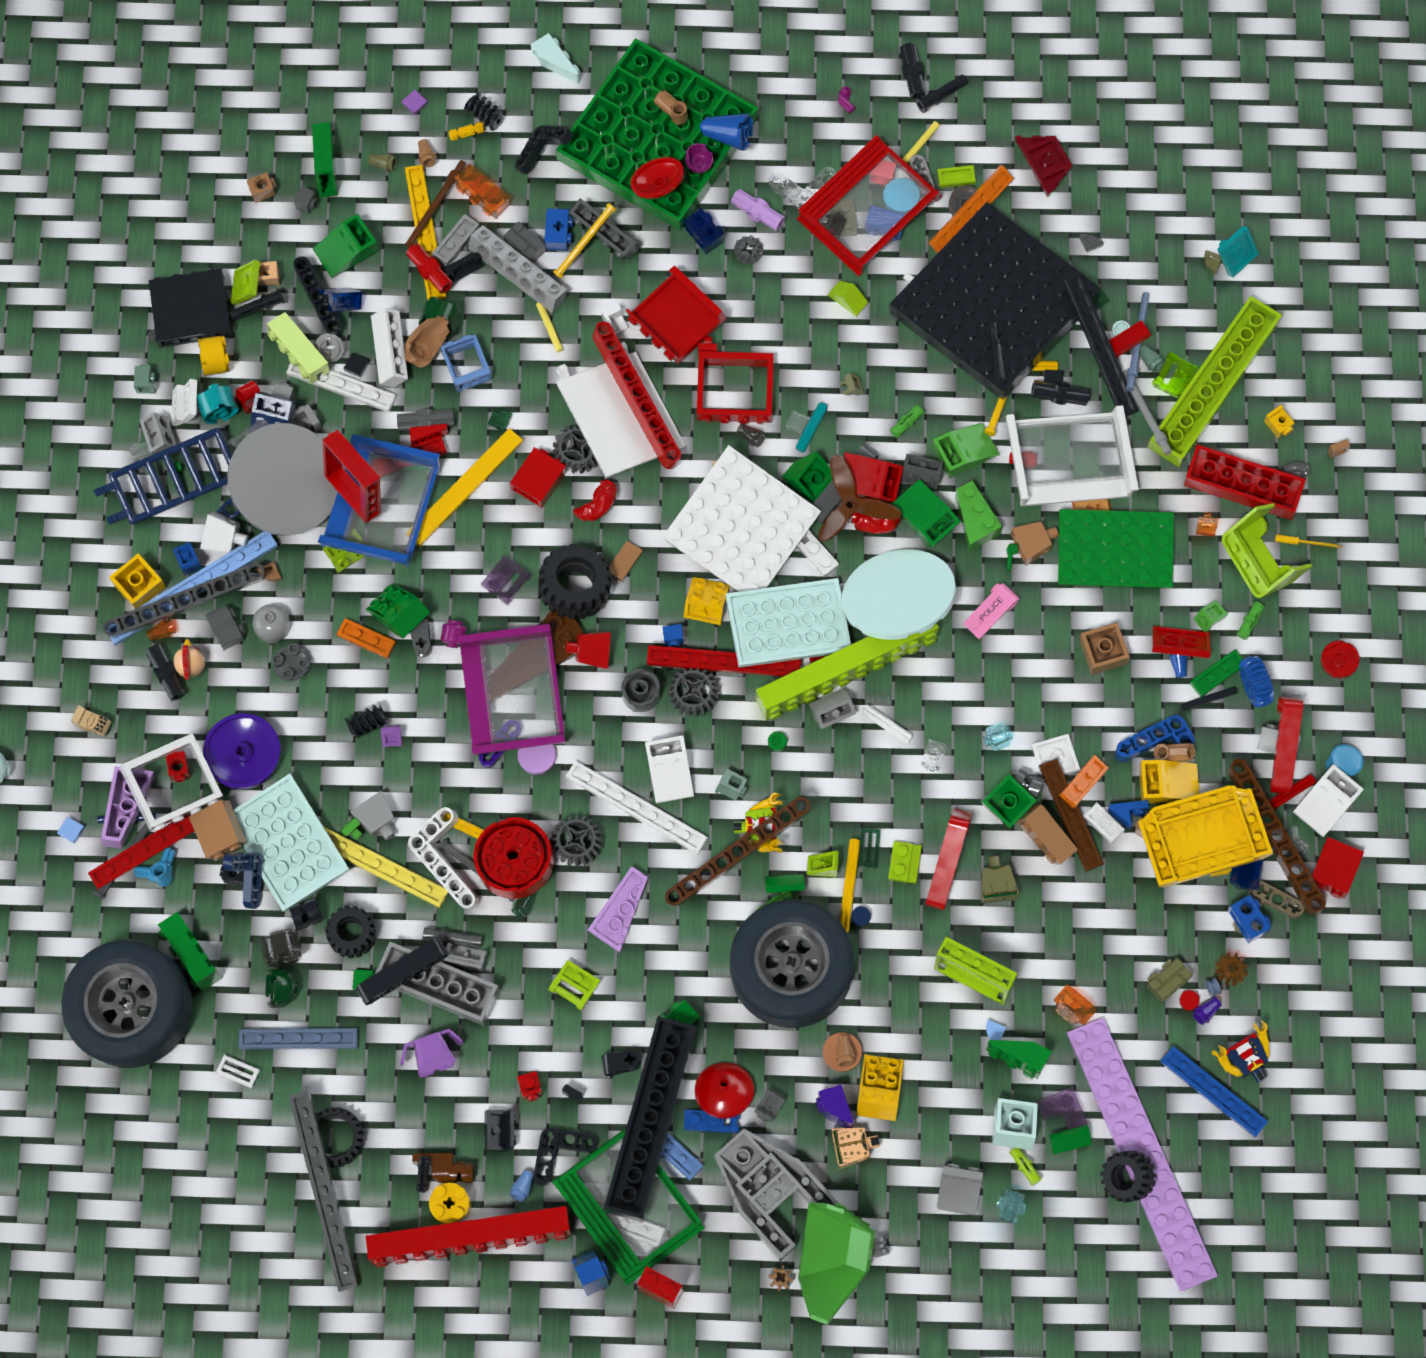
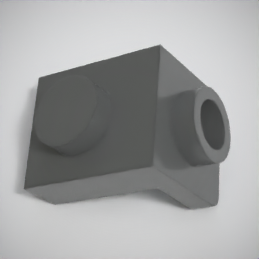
M769 1088L754 1112L758 1114L761 1120L772 1122L787 1098Z

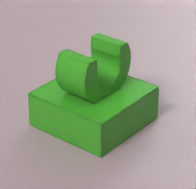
M352 818L339 831L343 836L351 834L357 840L362 833L356 827L361 823L356 818Z

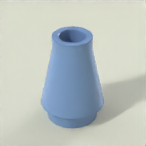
M523 1170L520 1177L511 1187L510 1196L515 1200L524 1202L529 1196L534 1174Z

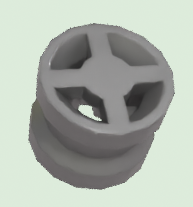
M886 1237L874 1239L872 1258L890 1254L889 1249L886 1247Z

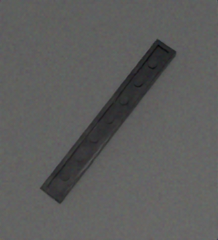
M1081 273L1063 280L1066 292L1115 407L1123 406L1125 417L1139 412L1131 392L1126 390L1127 382Z

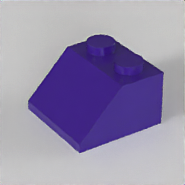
M842 1085L818 1091V1098H816L815 1102L818 1112H822L824 1118L843 1128H853L854 1122Z

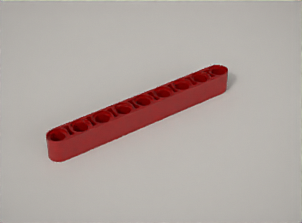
M600 321L597 323L592 334L593 341L660 463L666 469H674L681 458V452L612 326L608 322ZM667 456L673 457L674 460L669 459Z

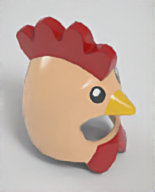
M186 639L183 647L175 653L174 666L176 671L185 677V680H189V678L196 677L202 673L205 667V658L200 649L192 646L191 642Z

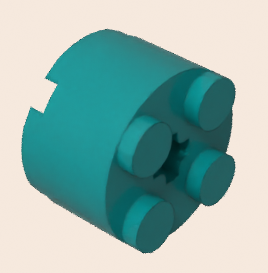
M216 383L210 385L205 392L197 394V405L206 424H216V420L222 419L224 422L238 413L239 407L230 386H219Z

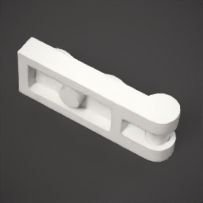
M808 529L796 547L825 578L839 567V563ZM804 538L808 540L806 544L802 543Z

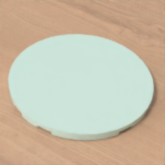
M914 549L889 551L867 560L854 570L844 585L842 606L849 623L861 630L863 634L878 639L908 638V635L918 632L921 634L934 627L933 624L948 614L956 597V583L949 566L931 553Z

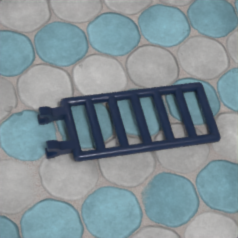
M214 428L110 472L108 476L111 483L94 489L96 497L115 490L123 508V511L106 517L108 524L127 517L128 522L133 525L227 485V477L221 479L205 443V440L215 436L229 467L232 455L221 430ZM198 444L214 480L213 483L206 486L203 485L187 449ZM179 451L197 488L189 493H186L170 455ZM160 459L164 460L180 496L170 501L153 466V462ZM146 466L162 503L154 508H151L135 470ZM127 473L145 511L135 516L118 480V477Z

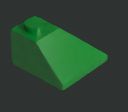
M813 452L793 462L782 476L792 490L812 504L833 480L831 468L817 452Z
M1007 774L982 798L980 803L1010 829L1037 800L1010 774Z

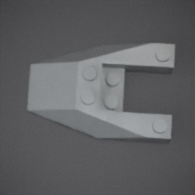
M746 1129L741 1130L714 1155L739 1214L780 1262L795 1249V1244L769 1216L796 1190L808 1203H827L833 1206L835 1203L840 1204L798 1158L787 1154L782 1149L771 1145Z

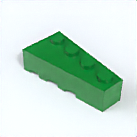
M178 911L158 924L161 929L158 931L163 941H169L171 944L168 947L174 957L178 955L181 960L179 965L184 973L189 972L191 975L189 980L195 989L199 987L203 992L222 979Z

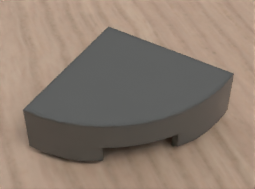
M1088 233L1079 235L1086 253L1104 245L1099 237L1089 235Z

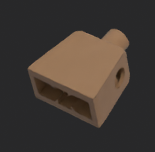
M1042 522L1014 527L1011 529L1010 534L1014 543L1017 544L1018 552L1025 566L1048 553L1052 548L1051 540L1059 537L1055 526L1045 530Z

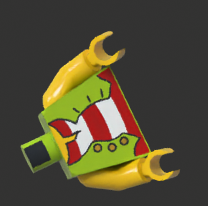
M772 793L770 798L760 801L749 808V811L745 812V822H734V833L747 834L775 814L776 807L773 806L783 804V801H777L781 794ZM774 824L766 826L765 831L767 834H772L775 831ZM757 835L751 836L749 840L750 845L755 846L759 843ZM775 837L757 851L761 853L773 851L782 853L783 850L778 848V845L784 844V842Z

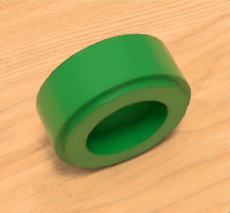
M773 732L769 735L768 747L772 751L780 752L786 748L787 738L783 733Z

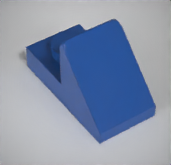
M190 542L173 549L184 576L202 569Z
M1148 800L1109 804L1107 811L1113 818L1130 829L1132 826L1130 814L1137 817L1147 813L1149 808Z

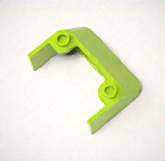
M1274 503L1255 507L1222 536L1224 548L1250 591L1257 598L1266 597L1293 583L1312 568L1311 564L1298 567L1284 565L1279 568L1261 539L1268 529L1267 522L1263 516L1275 507Z

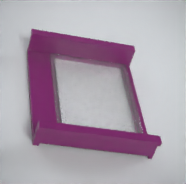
M550 624L458 636L473 756L559 743L565 744Z

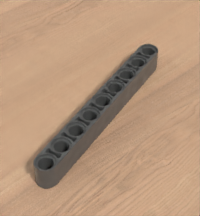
M258 563L247 565L109 619L104 623L103 630L109 638L120 637L258 583L264 578V568ZM258 568L261 570V575L253 577L250 574L251 570ZM236 575L243 577L241 584L233 582V578ZM218 582H223L226 585L223 591L215 589V585ZM200 589H205L208 592L205 598L197 596V592ZM182 596L189 597L190 601L187 605L179 603V599ZM169 603L172 608L169 612H163L161 606ZM145 611H153L154 616L151 619H145L143 617ZM127 618H135V624L127 626L125 624ZM109 625H117V631L109 633L107 631Z

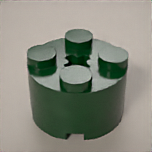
M430 297L424 305L418 324H422L427 318L434 319L437 316H445L446 320H448L447 326L450 331L448 335L452 337L461 315L457 303L453 301L446 302L437 297Z

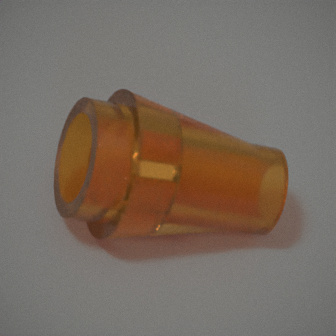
M164 619L151 629L146 630V635L150 641L171 637L172 634L176 633L171 619Z

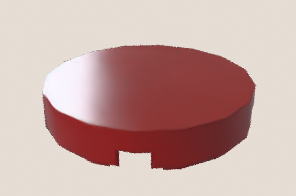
M1334 641L1324 648L1320 662L1326 674L1333 678L1343 679L1355 673L1360 657L1358 651L1350 643Z

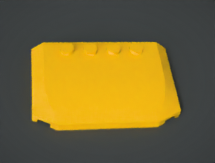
M1229 785L1154 807L1138 822L1159 887H1169L1262 860L1273 854L1252 789L1249 788L1241 789Z

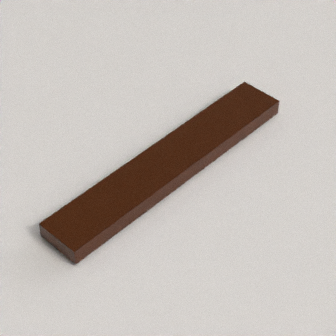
M1057 758L1039 765L1040 772L1045 779V783L1072 843L1078 849L1076 853L1085 873L1103 866L1104 863L1078 805L1072 808L1059 796L1068 785V782Z

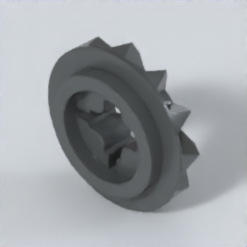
M751 235L749 237L743 236L740 240H737L734 246L735 257L745 264L755 263L763 255V245L758 238H754ZM746 244L750 248L753 247L751 254L748 251H743L746 249Z

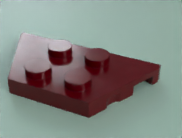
M1015 136V142L1046 197H1049L1072 169L1071 162L1056 136Z

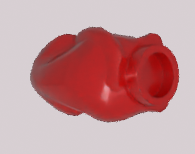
M607 479L600 480V486L595 489L591 502L581 506V508L573 509V513L584 522L596 521L608 512L615 502L617 486Z
M855 512L853 513L851 523L854 524L855 529L858 531L882 534L893 532L899 525L901 516L896 519L887 520Z

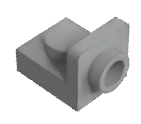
M309 404L300 406L295 410L293 417L296 423L304 419L309 428L312 427L315 432L322 429L320 421Z

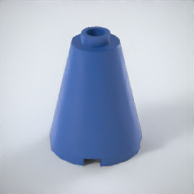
M750 114L706 117L701 121L700 130L704 136L745 151L750 145V142H747L748 137H752L753 119L749 117Z

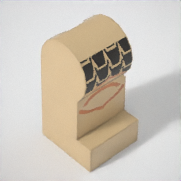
M79 705L71 719L74 726L100 736L106 735L112 723L109 719L92 713Z

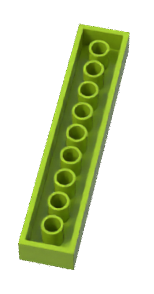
M1252 296L1248 298L1159 426L1161 432L1168 439L1167 443L1172 453L1165 455L1161 446L1157 445L1154 439L1155 435L1151 437L1148 449L1180 468L1279 325L1282 314Z
M935 623L931 629L921 634L918 632L908 635V638L887 640L868 636L756 689V702L766 721L769 719L775 720L782 715L781 713L786 711L792 712L802 703H811L821 694L823 696L828 695L838 686L845 687L855 678L861 679L872 670L878 671L889 662L895 663L902 658L901 656L906 654L912 655L920 647L933 645L938 638L939 627Z

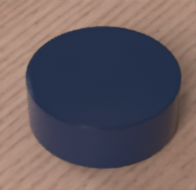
M863 906L856 907L852 911V922L858 927L868 925L871 920L869 909Z

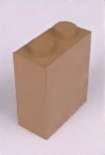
M219 800L189 816L206 859L221 860L226 853L230 851L236 852L242 848L243 844L247 843L230 801Z

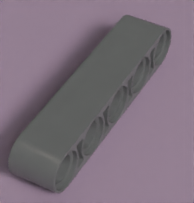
M864 444L854 453L855 455L878 459L879 457L877 453ZM833 480L812 504L821 511L816 518L821 524L842 502Z

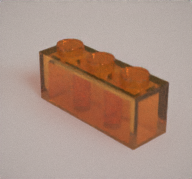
M470 163L454 178L455 188L461 194L465 193L474 205L478 204L482 207L483 212L489 217L492 216L497 219L511 205L510 196Z

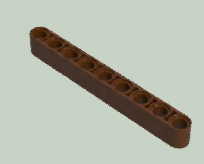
M1235 759L1228 769L1231 781L1236 788L1245 789L1243 787L1244 783L1252 786L1255 800H1259L1262 804L1261 807H1258L1261 819L1262 817H1269L1271 819L1270 824H1266L1263 819L1262 822L1275 858L1306 912L1311 916L1319 915L1326 906L1325 898L1248 764L1243 759ZM1238 766L1243 772L1237 773L1233 767ZM1272 834L1280 835L1281 840H1274ZM1282 851H1288L1291 857H1284ZM1291 868H1298L1300 870V874H1294ZM1301 885H1308L1310 887V891H1303ZM1312 901L1318 902V904L1320 905V908H1319V909L1313 908V907L1311 906V902H1312Z
M805 797L794 799L668 889L665 894L666 902L672 906L682 905L808 815L812 809L810 801ZM801 801L807 803V808L804 811H798L797 805ZM788 812L791 814V820L784 823L781 820V816L783 813ZM768 824H774L775 831L772 834H767L765 831ZM753 835L759 837V843L755 846L750 845L749 842ZM736 847L743 848V854L740 857L734 856L733 851ZM726 858L727 866L725 868L718 867L719 859ZM706 869H709L711 871V877L707 880H704L702 878V872ZM688 881L695 882L694 890L688 891L686 889ZM678 892L679 900L672 903L670 900L671 894Z

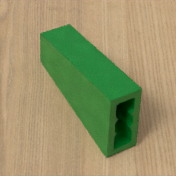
M330 122L312 124L314 173L319 197L338 196Z

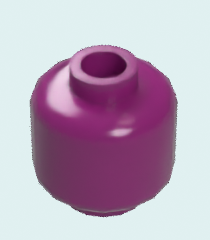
M448 620L442 626L441 641L447 643L446 647L458 648V636L466 635V626L463 625V622Z

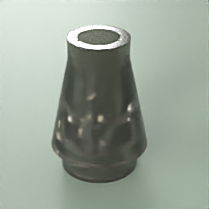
M744 423L740 424L737 429V433L752 447H760L765 440L763 431L747 426Z

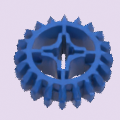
M1250 656L1241 660L1239 664L1241 682L1251 704L1255 707H1264L1272 703L1274 700L1272 681L1262 659L1258 656Z

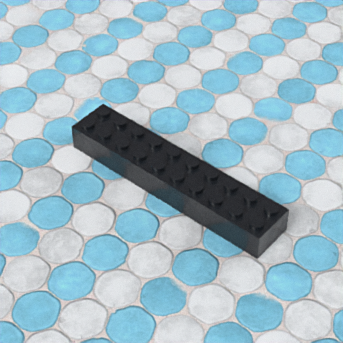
M660 1016L657 1017L605 1201V1213L642 1223L644 1221L695 1038L696 1026Z

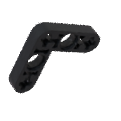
M538 126L532 132L519 155L515 168L521 174L528 173L545 144H567L572 139L573 132L567 126Z
M554 1128L544 1129L540 1135L534 1170L536 1184L545 1187L551 1183L557 1149L592 1153L598 1147L596 1137L580 1132ZM549 1133H552V1136L555 1137V1140L552 1139L550 1141V1147H554L553 1150L542 1148V1145L547 1146V1139L544 1136H548ZM568 1135L575 1138V1142L571 1146H566L563 1141ZM578 1137H581L582 1142H587L588 1139H591L592 1143H595L594 1146H590V1149H587L585 1144H580V1148H577ZM544 1152H549L552 1155V1159L548 1163L541 1161V1155ZM539 1165L550 1167V1170L546 1168L545 1174L548 1176V1179H544V1182H540V1178L537 1177L542 1174L543 1170L542 1167L538 1168Z

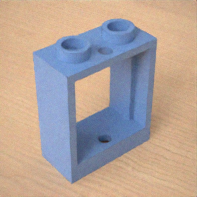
M475 334L463 336L455 342L449 341L440 347L457 392L492 380L491 372ZM474 347L482 369L457 377L449 356Z

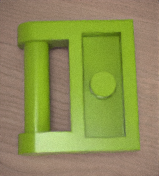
M567 960L548 990L552 993L556 992L575 1004L576 1008L582 1011L601 981ZM561 981L584 994L583 997L580 999L559 986Z

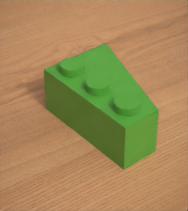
M973 481L956 489L955 500L968 552L1000 535L1002 525Z

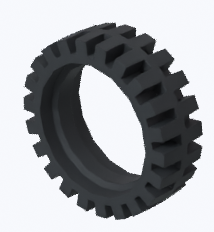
M328 1107V1109L320 1110L321 1112L316 1113L318 1126L329 1119H341L351 1126L354 1133L353 1143L344 1154L339 1156L326 1155L329 1167H343L346 1164L352 1163L351 1161L358 1157L364 1145V1131L360 1121L354 1114L340 1107Z

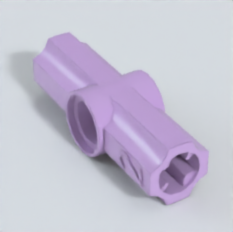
M741 189L737 190L731 199V204L746 212L751 220L762 222L775 231L779 230L785 221V217L771 209L766 201L761 198L755 199Z

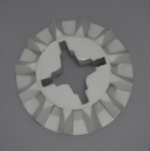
M325 333L319 336L315 342L314 347L328 363L338 361L344 353V344L341 338L335 334ZM328 341L331 346H336L332 349V353L328 349H322L328 345Z

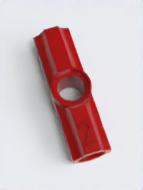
M413 244L409 247L406 255L415 264L420 275L426 281L429 280L440 294L450 290L453 283L442 271L436 259L432 256L430 257L419 244Z

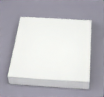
M1069 734L1031 745L1038 766L1057 758L1064 776L1080 771Z

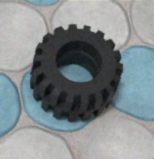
M347 905L343 910L341 907L338 908V912L336 914L333 912L331 914L332 918L327 919V926H325L326 938L334 952L339 953L340 956L353 958L356 955L357 958L361 957L360 954L363 952L364 954L368 953L367 949L372 948L373 941H376L375 933L377 932L371 916L362 908L358 909L354 905L353 908ZM348 923H358L362 927L360 936L353 941H344L340 938L341 929Z
M1135 1150L1112 1154L1111 1157L1106 1159L1108 1163H1103L1104 1171H1101L1100 1176H1103L1101 1184L1106 1186L1103 1188L1104 1191L1110 1192L1108 1196L1116 1198L1115 1201H1123V1203L1146 1198L1148 1193L1153 1191L1151 1186H1155L1156 1181L1153 1179L1157 1177L1156 1173H1153V1169H1155L1154 1164L1150 1165L1151 1159L1149 1157L1144 1158V1153H1138ZM1126 1165L1133 1170L1135 1176L1134 1184L1131 1188L1125 1184L1122 1176Z

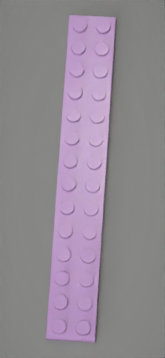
M1104 1018L1067 1032L1066 1035L1118 1152L1135 1150L1138 1153L1142 1152L1145 1154L1144 1158L1149 1157L1151 1159L1150 1165L1154 1164L1155 1166L1153 1173H1156L1157 1177H1154L1153 1180L1156 1181V1184L1151 1186L1153 1191L1148 1193L1146 1198L1141 1199L1140 1203L1179 1291H1185L1216 1278L1218 1275ZM1126 1165L1125 1169L1133 1185L1135 1180L1134 1172Z

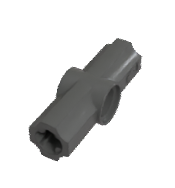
M424 408L415 413L397 414L398 431H406L410 427L447 424V427H454L453 410L433 411L432 409Z

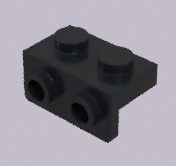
M514 1109L507 1111H484V1151L508 1152L514 1149L516 1145V1135H514L516 1116L514 1115Z

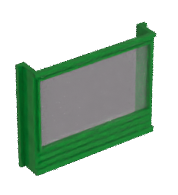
M625 1128L552 1181V1184L561 1193L621 1276L622 1281L628 1286L643 1274L646 1266L649 1268L654 1267L705 1228L660 1164L643 1223L604 1212V1205L625 1134Z

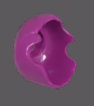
M695 143L686 152V165L694 173H704L710 170L713 165V154L707 150L705 144Z

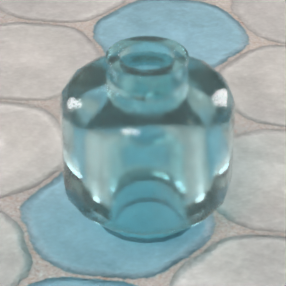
M998 723L986 729V735L983 736L987 747L991 746L994 751L1010 746L1013 735L1008 725L1005 726L1003 723Z

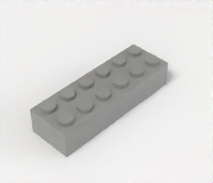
M389 942L376 973L406 956L412 950ZM442 962L437 963L395 989L482 1026L485 1025L500 991L498 985Z

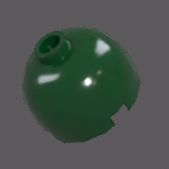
M268 969V972L271 974L266 975L265 993L266 997L270 996V1002H267L269 1008L285 1007L291 1003L294 994L298 993V983L294 982L293 976L286 970Z

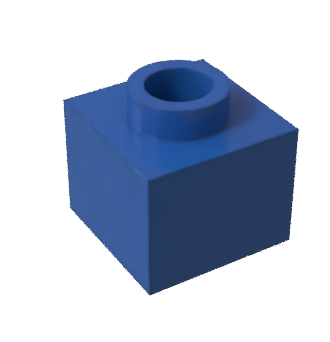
M681 624L662 626L664 645L666 647L677 648L684 644Z

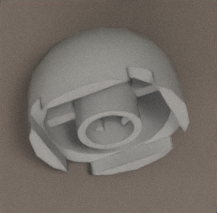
M267 604L255 612L252 627L261 641L277 643L282 638L288 636L291 629V621L288 613L282 607L275 604Z

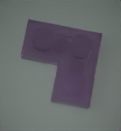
M1073 1087L1035 1102L1038 1104L1037 1108L1043 1121L1062 1114L1068 1130L1088 1125Z

